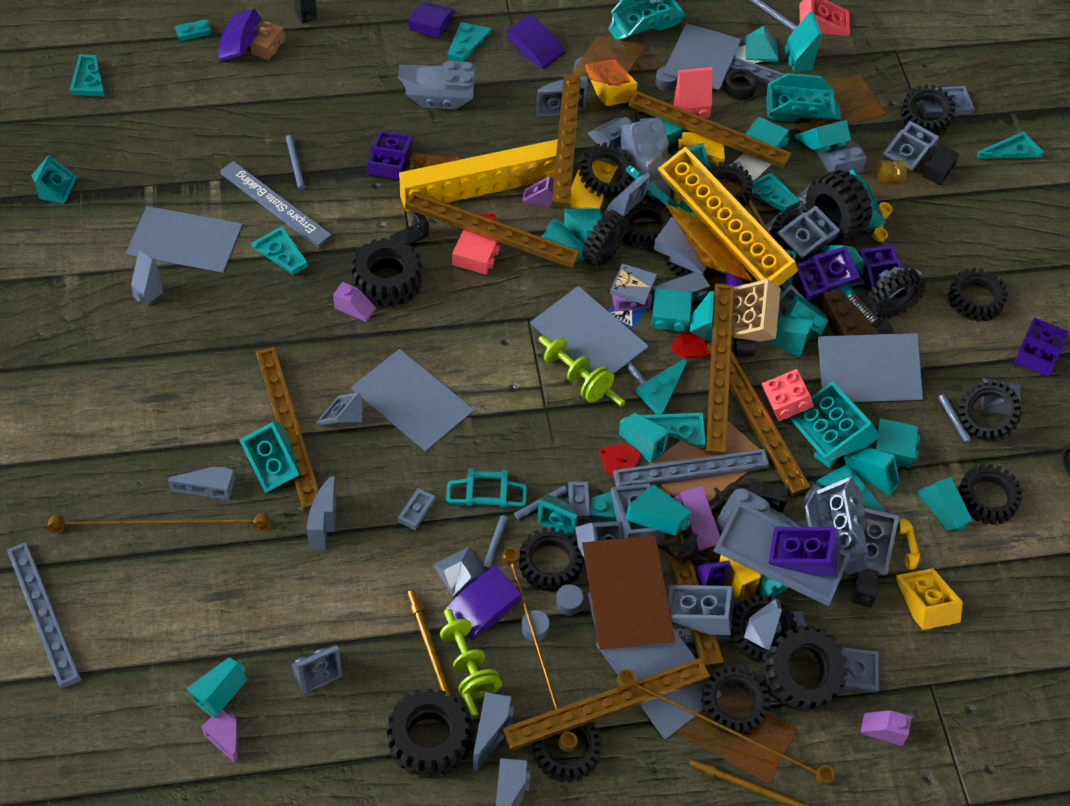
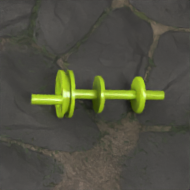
M544 335L540 336L538 341L547 348L544 354V360L547 363L555 362L560 358L570 366L567 373V379L570 382H575L581 377L585 379L581 388V395L584 399L593 403L607 395L620 407L625 404V400L610 389L614 381L612 371L602 366L590 374L587 371L590 365V359L587 356H582L574 361L564 353L567 347V340L564 337L557 338L551 342Z
M449 608L444 611L449 624L442 628L440 637L444 641L456 640L461 655L453 662V668L458 672L469 671L471 674L460 683L458 688L471 718L476 719L480 714L475 702L483 701L485 692L493 694L498 692L502 686V680L499 678V673L496 670L485 669L478 671L477 667L483 663L486 655L479 649L469 650L464 636L472 629V623L468 619L456 620L452 609Z

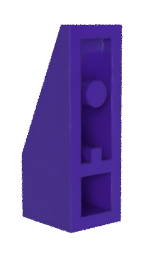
M730 561L712 564L703 563L698 566L696 576L699 585L724 586L731 564Z

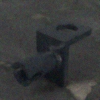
M734 482L729 484L723 491H720L717 487L714 488L715 498L709 503L712 515L725 506L729 500L726 495L730 490L740 489Z
M696 533L685 538L682 545L672 539L661 546V549L676 561L688 556L700 566L708 557L695 547L698 537ZM669 547H676L679 552H674Z

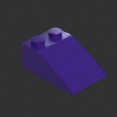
M774 527L769 564L814 576H836L841 543L836 527Z

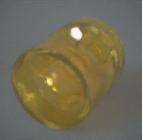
M890 160L879 161L877 177L880 183H889L891 180L893 182H905L907 176L905 160H894L893 163Z

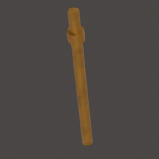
M410 590L407 593L412 605L410 607L411 612L416 617L440 690L446 691V696H449L451 692L423 614L425 612L423 605L419 603L416 591Z
M693 758L690 760L689 767L704 772V775L708 777H717L787 806H811L716 768L717 765L712 763L706 764Z

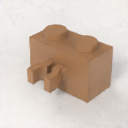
M265 21L263 26L259 28L258 35L250 44L251 54L269 60L276 53L279 46L284 43L285 35L283 27Z

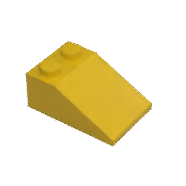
M615 60L585 65L598 98L606 106L628 103L637 91L638 83Z
M595 160L592 163L593 173L600 181L611 184L616 182L618 166L600 160ZM578 169L571 186L570 207L575 209L600 208L601 210L606 198H603L604 194L598 197L596 196V191L593 194L590 193L591 187L587 189L584 187L586 182H581L582 176H579L580 170Z
M933 568L896 575L897 583L912 617L922 630L961 622L963 602Z

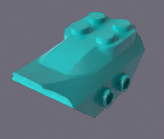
M620 0L611 11L612 22L608 29L617 41L651 29L661 31L678 25L686 14L675 0Z
M787 73L768 83L766 110L767 116L770 119L795 122L799 117L841 120L840 106L834 100V90L821 76Z

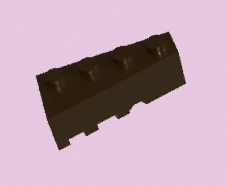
M839 288L822 292L818 306L827 315V323L834 336L880 334Z

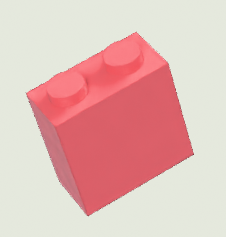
M463 230L452 253V265L486 275L489 268L492 269L494 265V256H498L500 245H498L497 241Z
M797 369L762 383L765 395L778 421L814 407L811 396Z

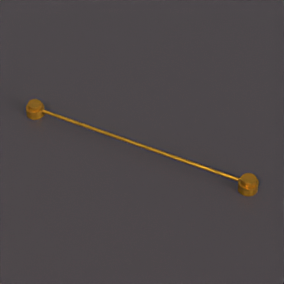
M259 513L254 520L65 522L62 516L53 515L48 520L47 529L51 533L58 534L64 531L65 525L254 522L256 530L266 531L270 528L271 519L268 514Z
M507 547L503 552L502 560L506 565L512 567L555 709H558L514 566L519 559L520 553L514 547ZM565 731L561 735L558 744L563 751L569 752L575 748L578 739L574 733Z
M629 669L621 670L617 676V683L620 687L628 689L632 685L787 759L815 773L816 780L822 785H828L835 778L833 768L828 765H822L818 770H815L635 683L636 676Z

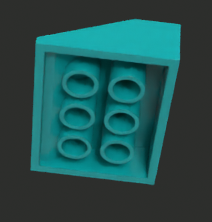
M833 381L811 397L814 407L789 417L825 461L865 449L880 437L869 419Z

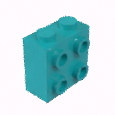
M761 117L756 119L745 134L780 149L785 147L789 141L787 137L789 130Z
M655 288L651 328L688 332L692 292Z
M880 418L876 427L880 437L874 441L873 449L895 455L897 466L911 468L913 461H917L919 450H916V446L919 445L920 434H917L918 426Z

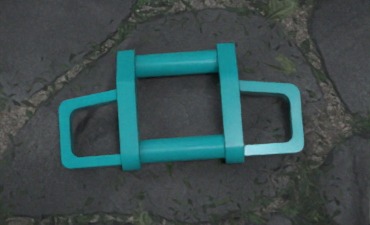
M468 468L467 479L448 481L446 503L448 505L472 506V504L497 505L500 508L526 507L527 486L507 481L508 470H502V472L475 471L474 468ZM474 478L501 480L500 498L473 496ZM467 485L466 499H451V487ZM507 487L521 489L523 491L522 502L506 501Z

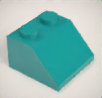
M798 294L794 296L784 315L786 318L811 320L814 322L808 340L809 343L822 334L828 322L825 313Z

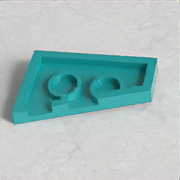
M460 22L448 51L447 59L464 62L474 52V48L478 44L481 45L484 38L492 33V28Z
M79 54L70 86L71 95L105 97L96 55Z
M772 173L753 181L752 197L781 211L786 210V212L788 209L793 210L800 206V200Z
M282 226L251 243L252 248L292 275L309 266Z

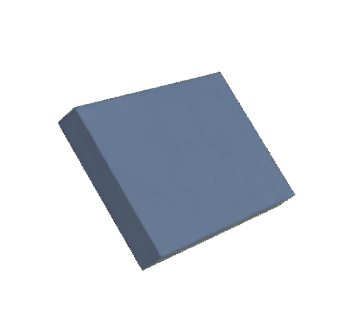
M966 86L941 87L942 93L945 90L948 91L947 96L951 95L953 97L952 101H955L954 106H956L954 115L971 114L974 112L975 109ZM931 100L920 101L926 117L943 115V109L938 103Z

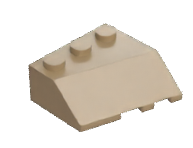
M769 279L734 287L732 337L758 342L775 339L781 288Z

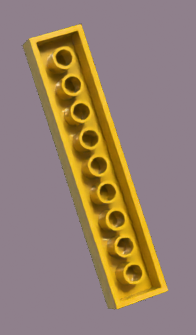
M558 139L399 172L400 197L404 208L412 192L443 203H450L533 185L549 176L554 179Z
M686 147L658 168L666 183L758 281L769 279L779 287L798 272L795 261Z

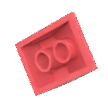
M803 0L799 4L800 23L810 11H813L822 34L850 35L848 10L828 0Z
M712 67L679 70L673 106L703 118H710L712 108Z

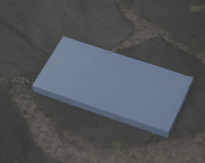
M737 501L715 546L714 552L829 606L850 554L839 550L836 576H814L770 565L769 557L774 527L791 526Z

